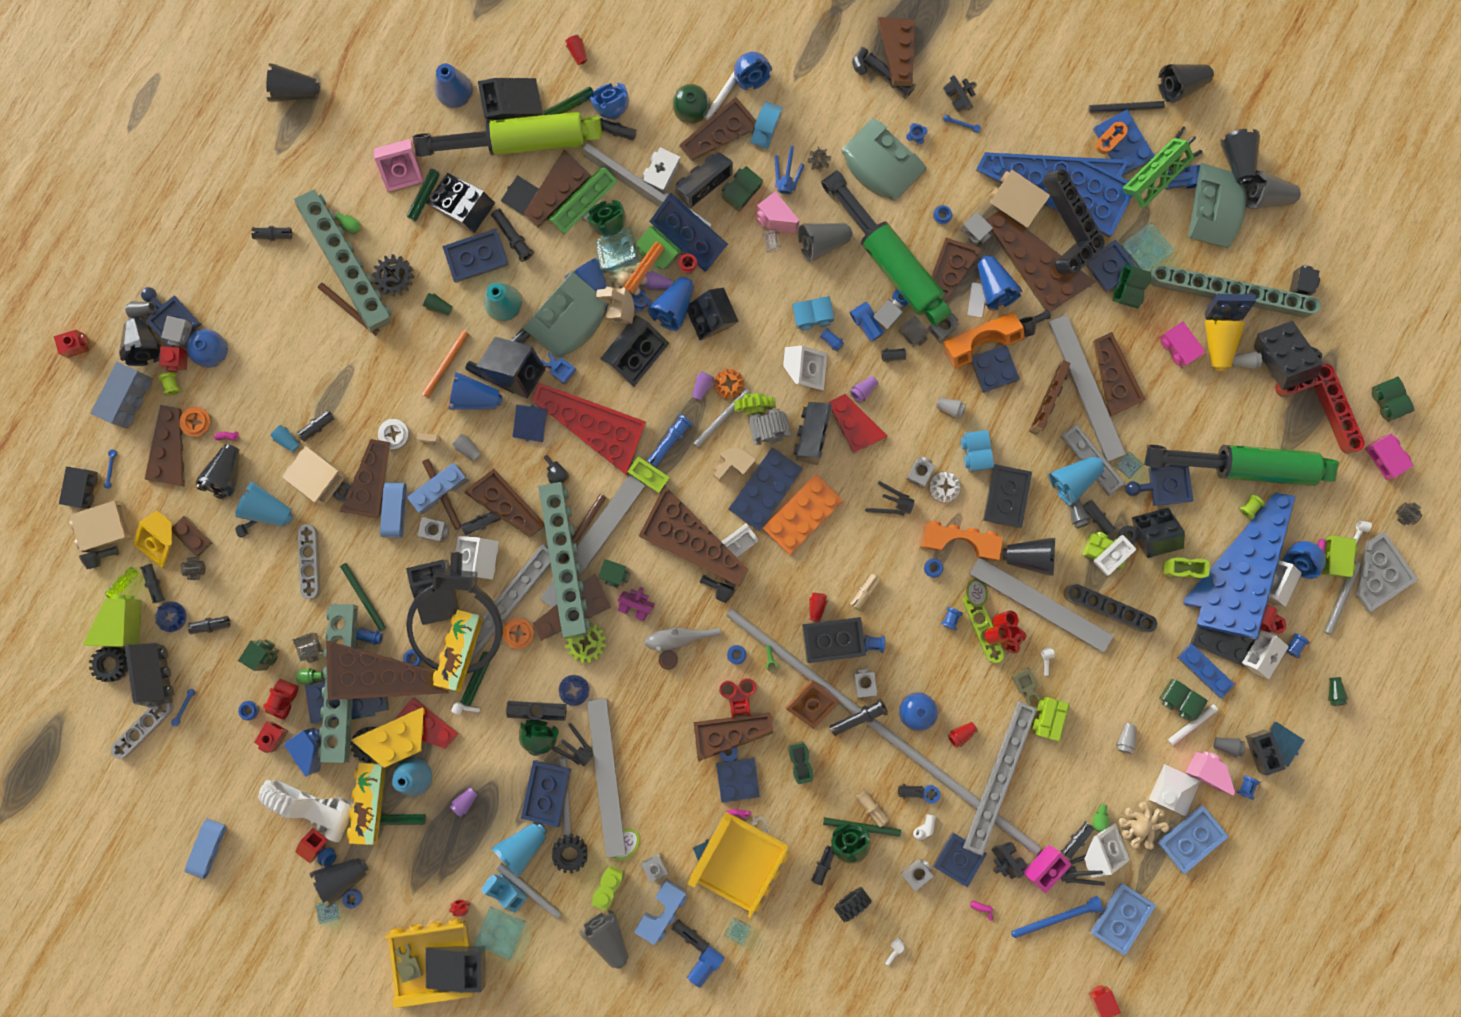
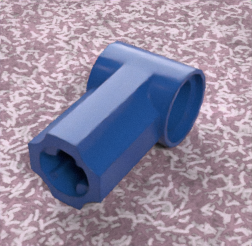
M1200 165L1184 168L1165 188H1196Z
M867 302L850 311L853 321L857 326L861 327L870 342L884 334L881 326L873 317L875 314Z
M709 945L706 951L700 955L699 961L687 975V978L692 984L701 988L710 974L718 969L725 957Z

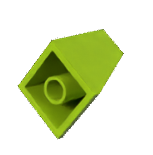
M113 595V599H105L84 641V646H126L139 644L141 600H136L134 596Z

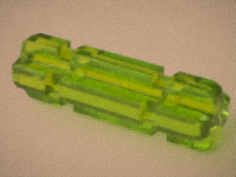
M129 567L125 571V575L122 574L112 585V588L105 592V595L109 599H113V595H119V592H122L132 582L131 579H135L138 576L139 572L135 568Z

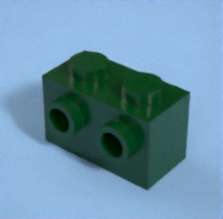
M604 559L598 578L606 580L605 584L618 588V585L623 586L624 583H628L631 572H629L627 566Z
M260 639L250 641L238 662L253 671H264L276 662L279 650L275 648L273 642L267 639L264 641Z

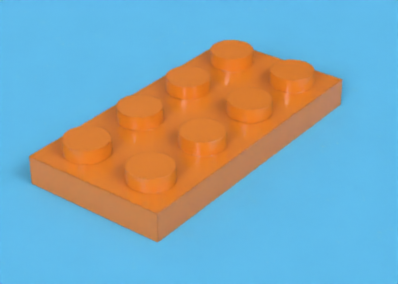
M815 474L762 529L790 555L843 500Z

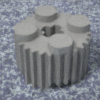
M773 409L767 412L768 415L761 416V414L750 416L749 425L754 445H762L761 442L763 441L772 444L783 441V436H792L787 414L784 411L779 412V409Z

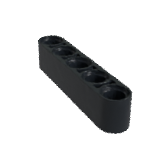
M1074 584L1064 589L1063 594L1067 601L1140 632H1153L1157 628V620L1152 615L1084 586ZM1072 588L1077 589V598L1071 596ZM1091 595L1096 599L1094 606H1091L1088 601ZM1109 603H1111L1114 607V610L1111 614L1108 613L1106 609ZM1126 611L1131 613L1130 621H1127L1124 617ZM1145 618L1149 621V627L1147 629H1145L1142 624Z

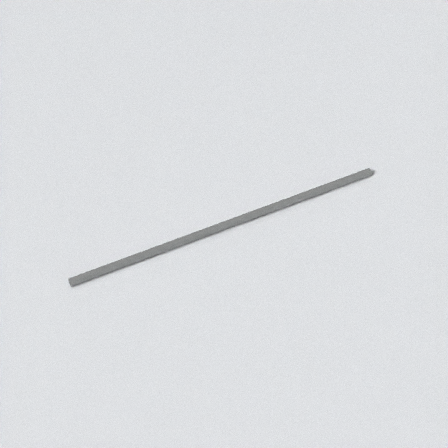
M734 609L728 612L726 615L764 646L771 645L772 652L808 680L824 685L839 699L840 704L852 714L861 711V707ZM873 719L871 723L864 722L975 809H978L980 799L876 719ZM998 814L995 821L997 826L1035 855L1040 851L1041 846Z

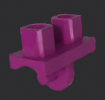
M640 587L638 591L631 589L630 593L622 592L618 599V602H620L618 611L628 614L631 607L637 609L635 617L644 621L648 614L652 612L655 603L648 601L649 596L643 593L644 587Z

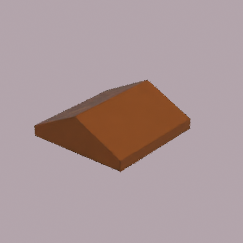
M811 680L785 708L814 729L840 701L824 685Z

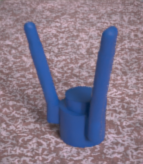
M794 146L790 147L786 175L782 176L781 179L778 155H775V187L782 194H792L793 191H796V185L804 167V164L800 165L794 181H792L793 178L790 177Z

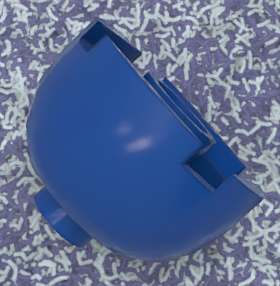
M751 51L743 54L734 65L735 79L744 90H748L750 87L757 89L763 86L771 77L769 73L772 71V66L768 59L759 52Z
M609 83L597 88L593 92V98H590L596 113L607 119H618L621 117L629 105V95L625 85L617 83L618 86H612Z
M208 329L197 330L191 334L186 344L187 354L190 359L197 365L205 368L219 365L218 363L226 358L228 351L225 339L219 333Z
M1310 541L1294 543L1287 550L1283 559L1284 562L1293 564L1301 572L1302 575L1300 577L1307 579L1317 578L1326 565L1324 551L1319 545Z
M915 692L908 694L899 706V716L906 727L913 731H924L935 724L938 718V708L931 696Z

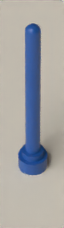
M1095 896L1090 898V901H1087L1085 905L1015 929L1011 932L1013 938H1018L1087 912H1095L1097 914L1104 910L1099 897Z

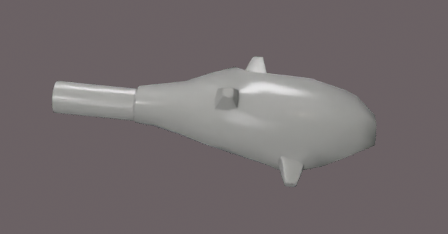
M673 627L672 629L660 630L645 640V646L657 652H661V650L663 652L666 650L670 651L702 638L720 636V628L700 631Z

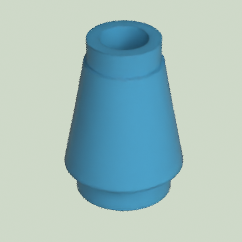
M279 425L270 435L274 442L292 453L300 446L288 428Z

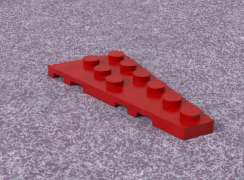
M539 383L532 401L627 476L646 421Z

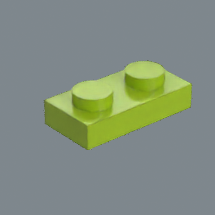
M639 456L628 470L629 474L659 494L670 479L669 476Z

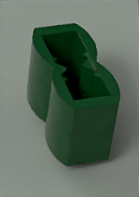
M747 166L743 169H738L734 174L735 179L731 183H726L722 188V199L738 212L746 206L763 185V179Z
M1125 264L1119 277V283L1114 290L1112 301L1138 309L1144 301L1145 290L1151 282V272Z
M1398 376L1372 387V397L1380 404V414L1387 422L1415 411L1411 399L1406 394L1404 384Z
M1176 679L1169 681L1159 697L1163 701V706L1170 710L1176 709L1180 712L1178 715L1187 721L1190 719L1197 720L1208 702L1203 696Z
M803 741L790 743L788 753L793 763L792 771L798 784L812 782L813 770L808 762L809 751Z

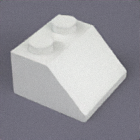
M458 536L455 553H463L462 570L478 572L477 578L493 579L499 541Z
M1279 560L1268 602L1286 607L1301 575V572L1293 564Z

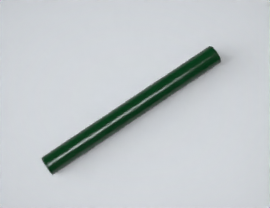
M342 564L340 568L379 631H383L387 628L348 564Z
M826 817L823 819V825L839 827L846 823H850V826L860 824L870 833L901 836V829L879 827L877 825Z

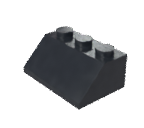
M719 151L715 155H709L705 159L704 164L694 167L689 176L686 178L682 177L677 181L675 193L691 209L733 175V162Z
M635 315L632 324H628L600 359L611 370L635 387L668 346L669 342L648 321Z
M158 643L126 645L125 651L133 703L151 708L173 702L174 690L172 685H170L169 677H171V670L167 665L168 651L165 646Z

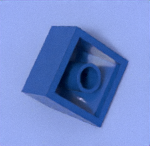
M315 728L303 730L284 743V746L305 777L318 773L321 768L322 762H320L318 757V749L321 746L322 738L319 737V730Z

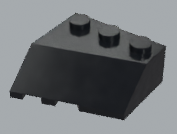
M808 402L807 407L803 406L801 418L805 419L803 426L799 425L797 433L800 441L799 444L795 443L793 455H796L795 460L818 465L822 456L821 451L825 442V432L828 427L832 404Z

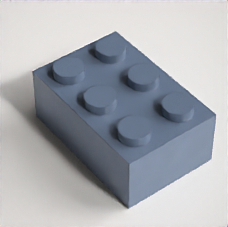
M116 362L91 414L111 424L128 429L134 422V415L137 409L143 404L145 393L151 388L153 378Z

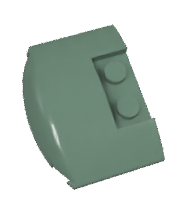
M874 118L842 148V154H845L847 161L846 164L855 178L871 192L881 197L882 195L893 197L891 200L894 201L927 169L915 153H912L887 130L885 125Z
M1202 163L1199 167L1188 238L1229 248L1236 239L1244 220L1246 211L1245 185L1237 183L1231 171Z
M572 271L524 325L523 329L555 356L562 357V355L572 353L580 348L594 335L604 318L607 302L596 297L597 292Z

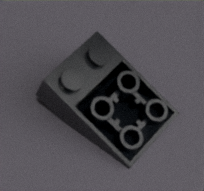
M491 78L478 81L486 121L543 115L536 78Z
M448 172L426 202L472 233L477 231L495 205V202L484 191Z
M443 559L406 568L414 599L433 584L434 572L439 568L450 569L449 560ZM437 588L433 594L426 597L419 604L417 610L422 625L452 619V616L459 610L455 589Z
M485 946L426 947V988L460 993L483 991L486 986Z

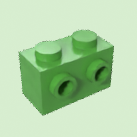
M651 226L636 243L639 247L638 251L646 256L655 242L663 245L664 250L654 265L658 269H668L682 251L657 228Z

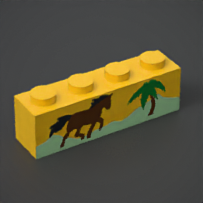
M457 610L456 614L452 616L451 631L446 635V646L444 652L442 651L439 656L440 665L433 675L434 686L461 693L484 620L480 615Z
M358 763V768L355 769L354 779L356 780V788L352 790L354 805L351 807L349 818L352 821L351 828H348L347 839L350 844L377 846L386 768H383L380 764Z

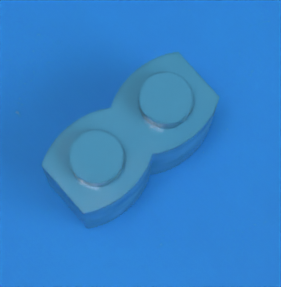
M830 296L792 304L796 328H801V331L810 330L814 325L826 327L834 321Z
M988 430L965 433L963 438H961V448L966 452V457H964L965 468H968L969 473L993 469L994 461Z

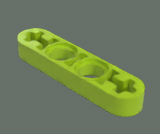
M965 594L963 605L984 655L989 662L999 663L1004 658L1001 644L992 646L994 651H999L998 659L990 657V654H992L991 648L988 647L986 649L985 645L990 644L982 639L983 632L993 627L985 606L983 605L981 610H975L971 613L970 609H974L972 604L967 603L968 598ZM977 613H982L985 617L982 624H977L974 620Z

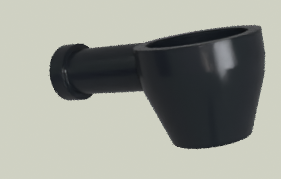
M1045 310L1034 317L1019 319L1024 327V337L1034 335L1036 324L1051 318L1049 310Z
M113 546L112 548L79 555V558L86 569H92L100 566V558L119 555V550L117 546Z
M703 575L700 580L701 584L716 589L715 598L724 603H727L736 591L735 588L710 579L706 575Z

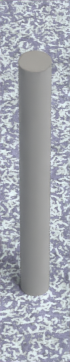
M745 389L735 400L743 399V395L751 393ZM734 401L693 442L697 448L735 411Z
M1354 562L1356 570L1353 577H1348L1345 581L1324 632L1332 635L1362 565L1358 562Z
M567 758L559 759V765L567 767ZM569 786L562 814L563 835H567V837H570Z
M501 863L498 866L497 870L554 918L557 919L560 916L561 912L523 880L516 877L505 865Z

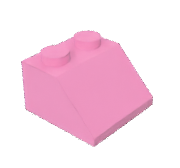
M411 139L374 149V159L387 192L424 182Z
M776 191L757 205L758 218L756 220L761 227H766L768 231L794 234L798 231L800 220Z
M1205 751L1203 754L1196 752L1185 773L1220 792L1233 796L1235 793L1227 765L1220 762L1222 758Z

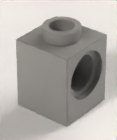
M976 212L963 225L961 231L977 246L980 242L985 243L991 237L990 232L993 227Z
M888 299L873 317L886 329H890L904 311L901 309L903 305L896 299L893 301Z
M167 316L161 338L168 341L167 344L179 347L180 344L186 346L193 324L184 319Z
M918 457L906 480L921 488L925 487L935 465L931 464L932 461L926 457ZM918 466L925 468L926 474L924 476L918 475L916 471Z
M422 517L417 536L444 542V539L448 538L450 528L448 523ZM434 525L439 527V532L436 535L431 534V528Z
M869 668L859 669L858 673L854 674L856 697L876 696L875 673L873 671L870 672ZM863 677H868L870 680V685L867 688H862L860 685V680Z
M661 853L644 860L641 864L650 883L665 876L669 871Z
M919 858L901 872L915 892L933 877L930 872L932 870L931 866L926 860L921 862ZM917 869L923 870V875L920 878L914 877V871Z

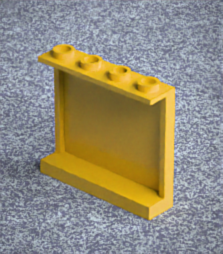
M725 812L692 872L688 885L695 888L698 883L749 911L748 917L751 918L753 912L757 913L762 904L760 901L762 896L766 897L769 893L771 880H776L780 872L778 867L781 863L785 864L789 853H787L788 845Z
M461 918L449 920V923L441 924V921L429 923V926L422 927V924L410 926V929L402 930V927L390 929V932L385 935V939L388 938L395 991V998L392 1000L393 1008L466 998L474 995L475 992L460 993L426 988V947L470 946L467 920L461 921ZM410 943L412 949L411 957L418 956L423 975L422 977L402 983L397 963L402 961V959L397 955L396 949L400 947L403 953H407L406 945Z

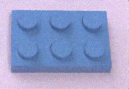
M1201 805L1157 841V843L1181 873L1185 874L1229 836L1207 809Z
M1120 882L1090 933L1123 955H1126L1156 905Z

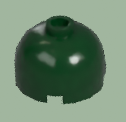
M696 84L681 86L673 97L674 113L682 122L698 123L704 119L709 110L710 102L708 95L702 87Z
M612 200L613 203L602 201L589 210L590 215L589 217L587 216V220L596 234L610 237L617 235L623 229L626 222V214L623 205L619 201Z
M526 720V724L522 722L519 730L520 745L533 756L549 752L555 746L559 730L554 725L552 728L546 726L548 722L541 720Z
M846 823L833 831L831 846L836 857L841 861L849 864L858 863L870 851V834L860 824L850 826V823Z

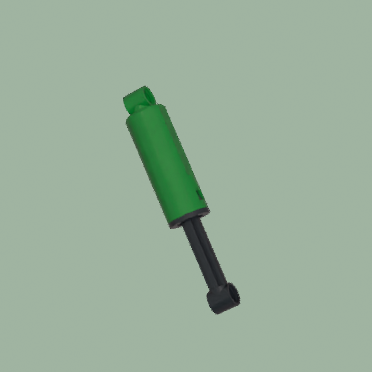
M838 170L821 181V185L830 197L835 196L864 232L865 236L860 242L916 314H925L934 326L950 316L951 310L942 300L944 291L888 222L884 221L878 225L874 222L846 187L847 182Z
M1151 444L1147 445L1144 465L1152 468H1163L1165 465L1213 468L1217 470V475L1221 479L1316 486L1321 480L1335 482L1340 463L1334 459L1323 458L1320 453L1312 451L1224 444L1220 447L1218 454L1167 450L1164 446Z

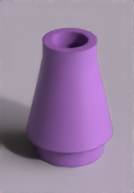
M652 271L646 274L647 282L644 284V287H647L648 290H667L672 285V279Z
M701 371L697 375L692 397L702 401L705 394L714 384L713 380L715 377Z
M870 376L868 379L852 387L850 391L851 396L858 403L866 401L878 385V381L873 376Z
M469 788L452 801L450 808L459 817H462L464 814H467L478 794Z

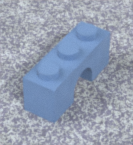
M453 462L407 498L419 513L424 514L438 504V500L450 491L457 490L469 479L461 468Z
M666 878L655 897L663 903L665 907L664 913L660 916H652L645 912L634 933L653 945L656 944L657 940L661 942L666 934L665 927L667 924L671 925L677 916L674 913L677 907L682 908L687 899L685 896L686 890Z

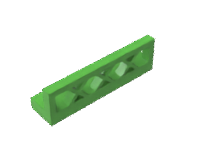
M1173 138L1123 187L1124 193L1135 196L1139 207L1144 209L1195 158L1188 141ZM1185 152L1187 157L1180 162L1181 156ZM1174 164L1172 172L1167 175L1169 166ZM1160 176V183L1155 187L1156 179ZM1148 189L1147 196L1143 200L1141 194Z
M600 167L547 220L565 234L618 181L605 167Z

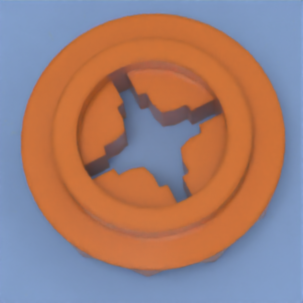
M724 369L717 374L714 380V388L722 398L733 399L742 393L744 379L736 370ZM727 376L730 381L735 382V384H732V391H730L728 386H724Z
M190 407L180 417L181 430L191 437L202 436L208 432V428L211 425V417L203 408ZM197 417L202 424H197L195 427L189 420H196Z
M522 618L510 620L503 629L504 641L514 649L527 647L534 637L532 625L529 621ZM520 626L521 632L527 635L520 636L517 642V636L511 632L517 631Z

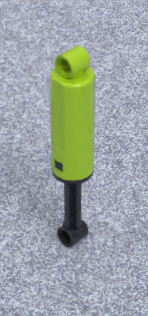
M580 112L486 121V131L440 136L421 133L413 135L412 139L417 157L430 156L435 151L488 146L492 156L582 147L585 140L600 139L603 136L600 117L590 116L582 119Z

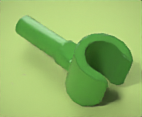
M766 645L768 655L766 668L769 671L768 665L773 662L777 670L778 665L773 659L771 645Z

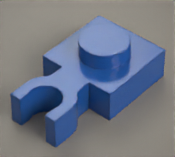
M548 353L547 355L551 358V361L546 363L542 360L541 362L547 368H552L549 373L565 385L577 371L576 368L563 358L556 361L555 357Z

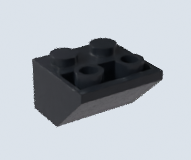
M724 287L706 291L693 300L687 310L700 341L725 331L739 322Z
M1169 507L1132 517L1133 526L1138 531L1139 546L1147 558L1184 549L1185 531Z

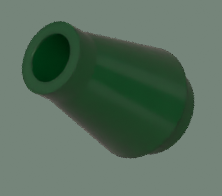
M428 293L423 303V307L426 310L449 316L453 308L452 305L435 293Z
M1329 678L1328 701H1330L1331 706L1347 705L1349 698L1342 683V678Z

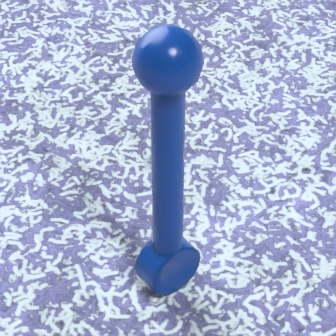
M949 115L943 117L944 122L950 121L973 129L975 133H978L981 129L978 124L971 125L950 118Z
M113 449L108 451L110 460L107 479L104 483V488L110 489L112 486L110 483L114 457L117 456V451Z
M189 689L187 691L188 695L179 713L171 721L173 726L180 724L179 719L190 698L195 695V690Z

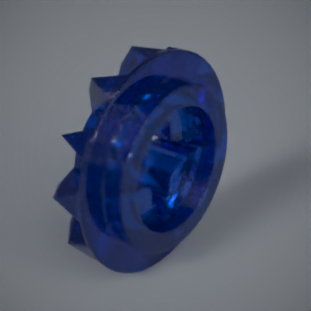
M170 601L164 602V604L157 607L158 610L154 614L156 617L155 623L161 630L175 632L183 627L186 622V611L181 604ZM168 611L170 614H176L172 617V621L164 620L168 616Z
M579 675L565 677L558 687L559 697L570 706L582 704L589 696V685ZM570 682H572L574 687H582V689L576 692V697L573 693L566 694L571 689Z

